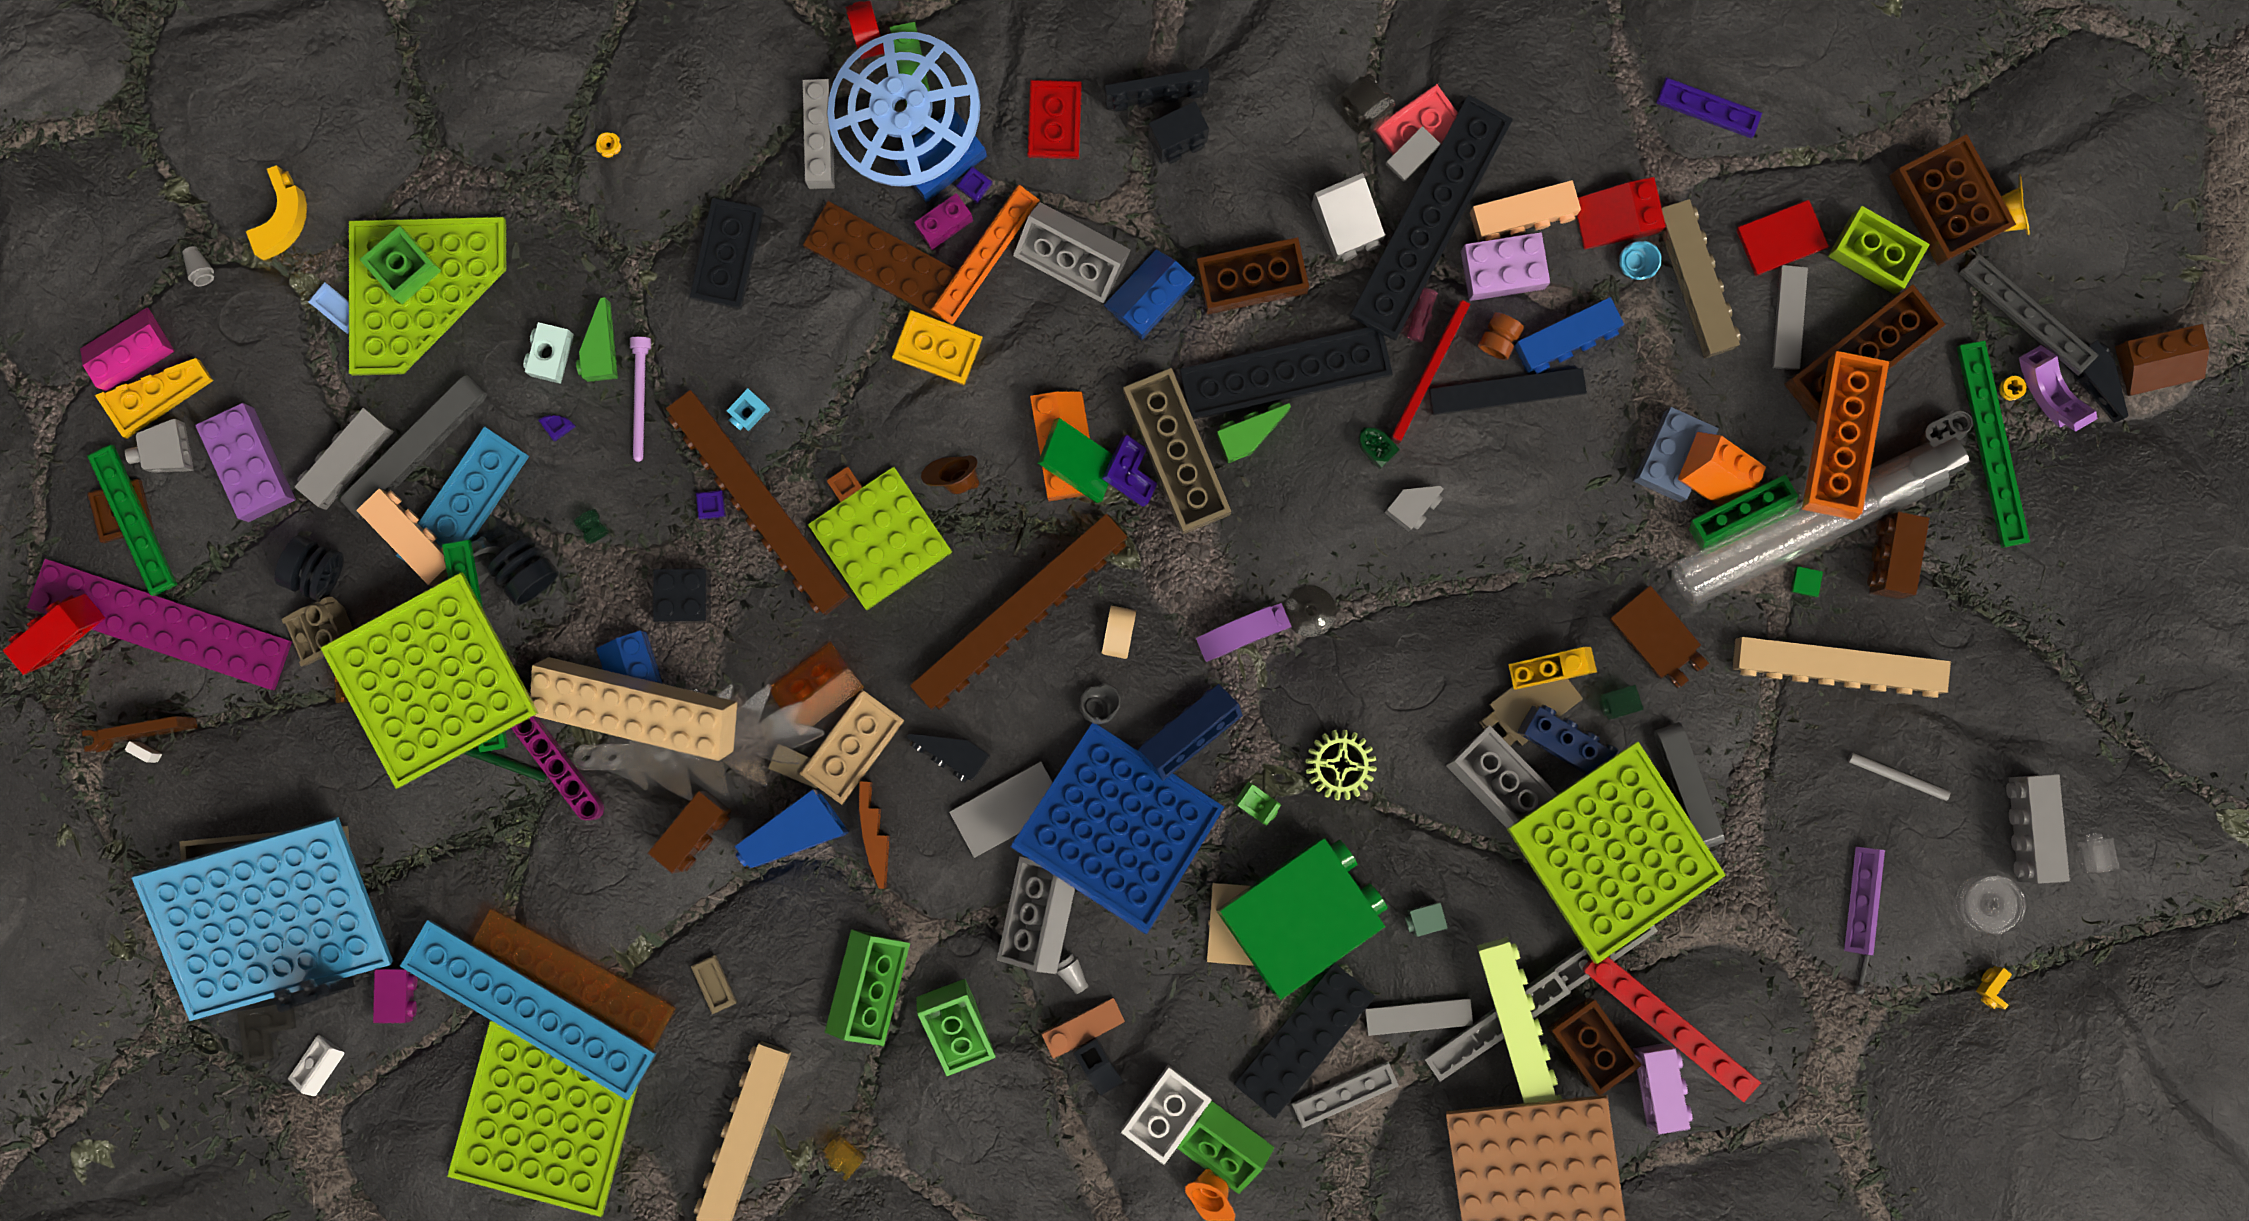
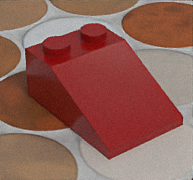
M1654 177L1628 182L1578 198L1581 210L1577 214V220L1584 250L1656 235L1666 227Z

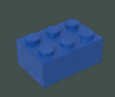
M954 109L953 118L948 129L962 137L967 125ZM943 117L940 118L937 122L941 123ZM927 128L913 139L915 148L928 141L935 132ZM974 136L968 150L952 168L933 180L913 185L924 201L928 202L969 171L971 167L987 157L985 147ZM942 138L931 150L917 157L921 172L943 161L956 146ZM904 146L898 151H905ZM907 159L894 160L905 176L911 175Z

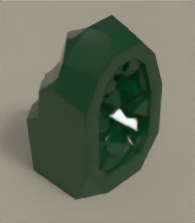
M1364 427L1359 433L1358 443L1361 450L1379 469L1400 450L1384 432L1374 427Z

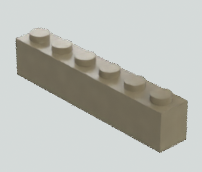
M1690 199L1663 207L1662 212L1666 227L1661 231L1704 359L1734 350L1740 345V332L1736 326H1733L1731 306L1724 300L1722 294L1724 292L1723 283L1715 274L1714 268L1716 264L1714 257L1711 253H1708L1705 245L1707 244V237L1704 230H1700L1697 221L1699 220L1698 210L1695 205L1692 206Z

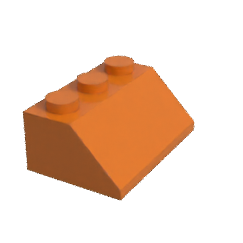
M1697 432L1678 480L1720 507L1758 488L1766 466L1721 435Z

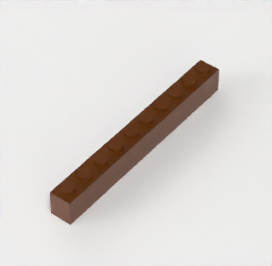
M689 390L666 408L670 414L667 417L669 422L676 430L681 428L686 434L683 440L691 450L696 448L701 456L698 459L707 471L712 468L717 475L713 479L723 491L726 488L732 495L729 500L738 511L743 509L748 515L745 521L754 532L757 529L764 536L761 542L769 552L774 549L780 557L776 561L786 573L790 570L795 577L792 582L801 593L806 591L811 599L807 602L816 613L821 611L824 615H827L847 600L850 595L696 394Z
M1105 514L910 685L911 688L931 710L935 708L938 710L942 709L950 701L949 695L955 690L960 693L970 684L968 679L974 673L978 676L990 666L987 663L994 656L1000 658L1010 649L1007 645L1014 638L1017 641L1022 639L1029 632L1027 627L1034 621L1038 624L1048 616L1046 610L1053 604L1056 607L1062 604L1068 598L1066 593L1071 588L1079 589L1088 580L1085 577L1092 570L1097 573L1107 564L1105 559L1111 553L1115 556L1127 546L1124 543L1127 540L1125 533L1108 514Z

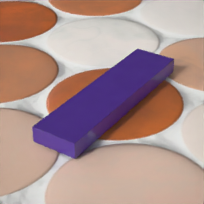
M1667 77L1663 82L1656 104L1751 139L1755 135L1762 112Z

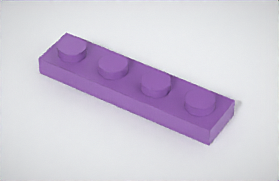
M1856 847L1844 951L1874 955L1885 850Z

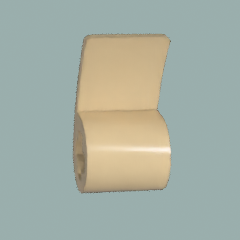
M1111 605L1102 654L1127 659L1137 610Z

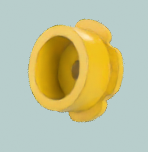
M602 133L597 138L596 150L602 153L604 157H612L613 154L619 153L621 149L619 137L614 133ZM611 143V146L607 147L606 144Z

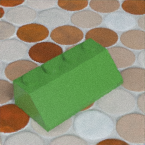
M851 929L825 1033L845 1041L884 1046L910 943Z

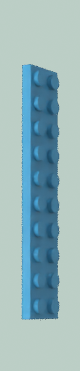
M432 920L426 921L400 967L626 1100L631 1098L657 1053Z

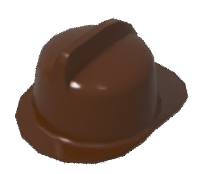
M972 455L941 458L931 462L924 468L921 473V479L928 486H943L950 493L961 494L967 490L979 487V480L975 470L978 461Z

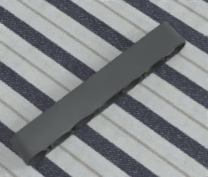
M468 375L460 378L345 492L340 502L358 520L364 519L356 510L379 488L387 492L390 490L394 491L485 400L487 393Z

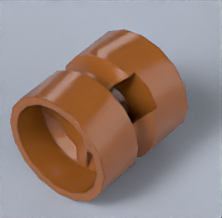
M1497 312L1494 313L1488 324L1490 331L1484 332L1478 347L1497 359L1508 360L1514 349L1512 342L1519 339L1524 326L1516 319Z

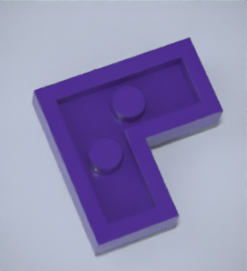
M1128 435L1121 437L1102 479L1143 507L1149 503L1157 483L1137 470L1147 449Z

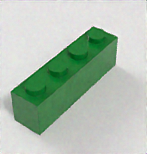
M1785 474L1693 519L1689 531L1702 552L1793 507L1799 496Z

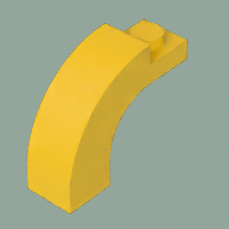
M277 165L267 169L277 195L275 213L263 225L246 231L254 255L262 260L272 258L288 249L300 235L306 220L307 203L304 191L294 185L288 171H283Z

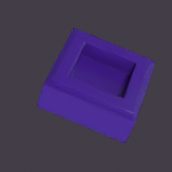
M971 167L956 187L974 202L978 203L993 183L974 167Z
M722 490L696 493L698 518L700 520L726 517Z

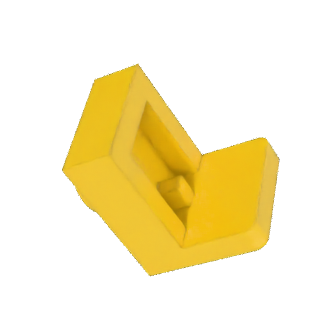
M1994 966L1989 968L1983 974L1981 979L1983 982L1976 990V992L1983 996L1981 1001L1992 1009L1996 1007L2006 1009L2008 1004L2000 999L1997 994L2012 974L2002 967Z

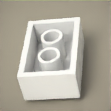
M1168 1064L1123 1125L1121 1133L1165 1165L1212 1100L1211 1096Z

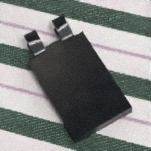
M352 977L317 985L313 979H309L299 983L300 987L305 989L304 991L291 994L287 988H283L273 993L275 997L279 998V1000L275 1001L277 1010L281 1013L293 1007L305 1005L353 988L355 985Z

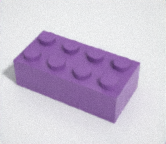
M241 403L195 425L238 519L250 522L296 500L253 407Z

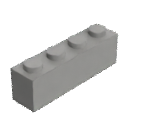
M829 79L803 80L805 182L809 189L835 188L834 142L829 129L827 114L828 100L832 88Z
M362 408L361 411H356L350 417L348 426L335 434L332 439L333 443L329 448L321 451L315 458L316 463L310 470H305L298 478L295 488L319 508L325 510L329 508L394 432L365 408Z

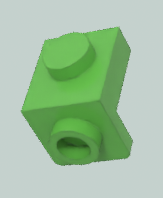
M1249 781L1234 801V804L1264 825H1268L1276 817L1281 806L1279 802Z

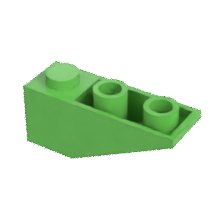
M1282 402L1269 406V411L1259 415L1258 411L1244 416L1245 421L1237 424L1234 421H1230L1221 425V430L1217 431L1216 436L1227 464L1251 455L1289 412L1291 408L1290 403L1283 405Z

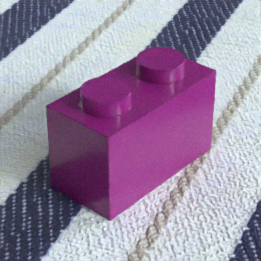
M403 968L375 969L373 1023H407L413 1021V1017H415L417 1012V1003L413 1001L414 990H416L418 982L417 976Z

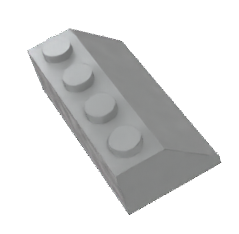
M1040 202L1028 216L1013 256L1104 303L1120 275L1131 250Z
M1490 725L1446 765L1506 828L1557 795Z

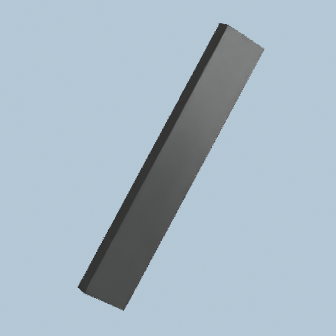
M1979 253L1960 271L1959 274L2046 349L2055 354L2061 362L2078 376L2099 356Z

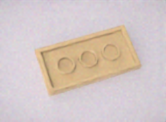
M861 690L800 772V775L843 805L898 731L904 720L864 690Z

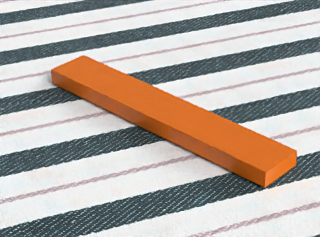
M1020 184L1016 186L930 310L950 325L954 324L1039 202L1038 198Z

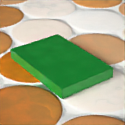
M1057 418L1053 421L1038 464L1094 502L1099 503L1103 501L1109 484L1102 477L1113 454L1061 418Z

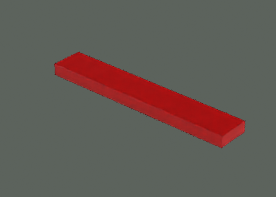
M1462 300L1457 305L1390 437L1395 444L1399 445L1470 303Z

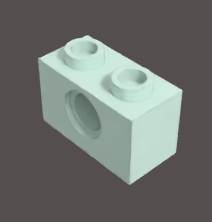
M538 322L537 328L532 330L530 336V343L532 344L530 354L527 353L524 359L525 373L531 377L561 384L574 334L568 329ZM546 347H552V354L548 358H542V351Z

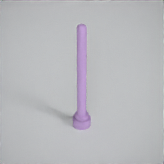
M630 337V349H632V354H635L633 459L639 462L643 459L645 355L651 349V338Z

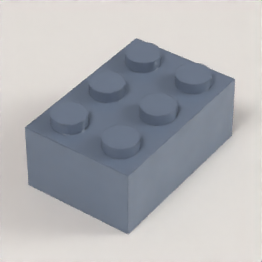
M1670 407L1663 413L1633 482L1680 503L1688 499L1692 489L1680 482L1678 477L1697 432L1716 435L1719 428Z

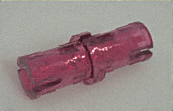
M1423 288L1417 308L1413 309L1412 312L1414 317L1407 334L1408 339L1423 342L1428 321H1431L1433 317L1431 312L1438 292Z

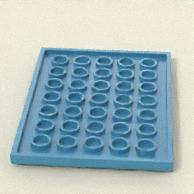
M338 817L137 873L132 877L189 1021L274 998L273 992L283 988H287L290 993L303 990L304 988H301L299 983L309 979H313L317 985L385 967L393 962Z

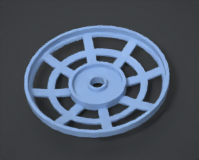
M897 32L871 40L847 59L832 84L827 114L833 142L841 156L852 168L864 177L877 183L889 186H912L939 177L962 158L976 134L981 105L975 77L966 61L955 49L931 35L918 32ZM894 39H918L929 42L934 47L926 57L911 52L895 53ZM883 43L885 56L870 63L860 74L849 69L863 53ZM944 51L959 65L966 78L967 85L952 87L946 74L935 63ZM897 60L915 61L920 63L912 76L899 74ZM886 64L888 77L879 82L878 85L866 79L876 68ZM929 69L939 78L943 89L928 91L921 82ZM844 78L853 83L848 99V115L835 119V97L838 87ZM862 88L871 93L869 107L856 111L858 91ZM970 95V115L966 130L961 137L948 129L954 114V98ZM946 99L945 114L942 122L939 123L931 118L932 102ZM906 100V109L902 112H896V102ZM872 118L879 128L872 142L863 134L858 122ZM851 125L856 138L868 149L861 163L855 160L846 150L837 130ZM924 127L935 132L928 141L915 148L913 135L920 132ZM887 135L902 138L905 151H890L881 148ZM942 138L956 146L943 161L921 172L917 157L931 150ZM877 155L891 160L907 159L911 175L889 176L877 173L870 168Z

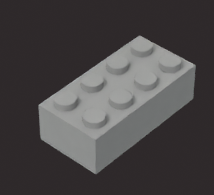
M2060 775L2008 777L2009 783H2007L2006 792L2008 798L2011 799L2009 820L2013 825L2014 831L2011 844L2016 852L2014 873L2018 877V882L2052 883L2070 881Z
M1019 857L997 960L1035 972L1056 974L1075 888L1026 857Z

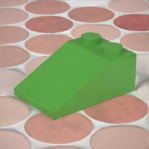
M966 979L916 997L917 1014L946 1076L996 1058L976 1001Z

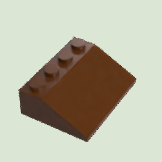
M1967 134L1898 168L1889 176L1923 240L1930 244L1928 249L1937 266L2016 225Z

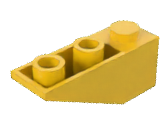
M1581 647L1508 664L1514 690L1597 672L1591 647Z

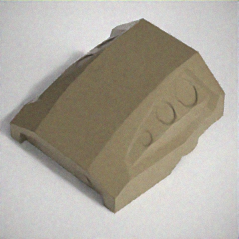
M325 597L321 602L317 601L300 608L281 619L283 624L287 626L301 660L299 662L301 667L325 657L320 649L321 647L353 631L345 608L333 597Z

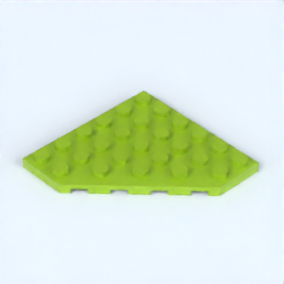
M504 217L349 221V374L352 376L405 374L506 271V219ZM399 225L415 239L442 270L404 304L395 300L359 260Z

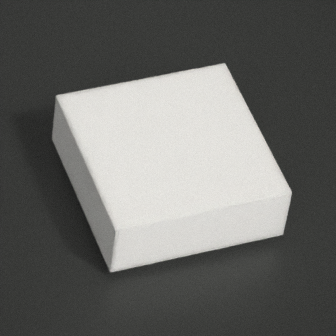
M129 741L125 748L126 752L145 762L156 763L162 756L160 752L141 742Z

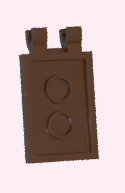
M1651 585L1609 619L1659 679L1667 675L1676 688L1682 687L1689 681L1684 673L1679 670L1688 661L1696 671L1702 670L1709 664L1696 651L1701 644Z
M174 716L97 731L84 730L82 731V736H92L94 739L92 745L84 746V751L106 752L113 747L115 742L198 728L197 720L191 717Z

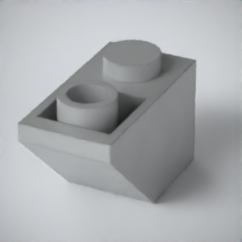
M1441 486L1402 490L1385 511V514L1408 532L1413 527L1418 530L1427 519L1424 513L1430 507L1434 510L1443 499L1440 493L1444 489Z

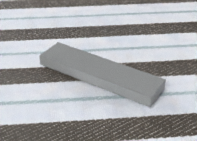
M1785 265L1780 267L1772 368L1797 371L1800 369L1808 268Z
M1470 998L1365 1009L1368 1036L1473 1025Z
M1386 1061L1294 1101L1292 1106L1302 1128H1305L1394 1089L1399 1085L1389 1062Z

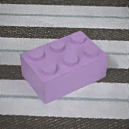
M1542 232L1465 244L1461 250L1469 301L1544 290L1550 284Z
M1664 1043L1633 1048L1634 1055L1642 1064L1637 1069L1647 1127L1657 1134L1690 1129L1689 1121H1692V1112L1690 1106L1686 1105L1684 1095L1688 1091L1684 1078L1681 1079L1679 1068L1683 1067L1680 1052H1676V1048Z

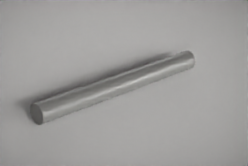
M1851 753L1848 758L1849 763L1947 801L1950 797L1951 792L1855 753Z

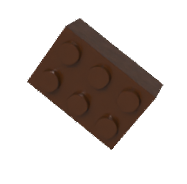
M1896 512L1883 517L1878 522L1876 535L1879 536L1877 546L1874 547L1872 552V561L1875 562L1873 571L1869 573L1867 585L1870 587L1869 594L1895 599L1917 595L1930 518Z
M698 791L648 854L671 873L688 871L697 861L694 856L701 850L705 851L714 840L711 837L713 833L718 829L721 831L731 818L728 815L731 813V810L708 791Z
M1588 997L1547 1027L1591 1091L1597 1096H1601L1642 1066L1593 998Z

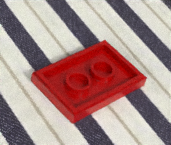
M1030 80L1028 158L1079 159L1082 82Z
M1810 200L1736 229L1755 276L1829 247Z

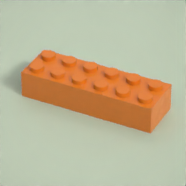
M1836 351L1829 358L1802 510L1855 520L1863 513L1889 361Z

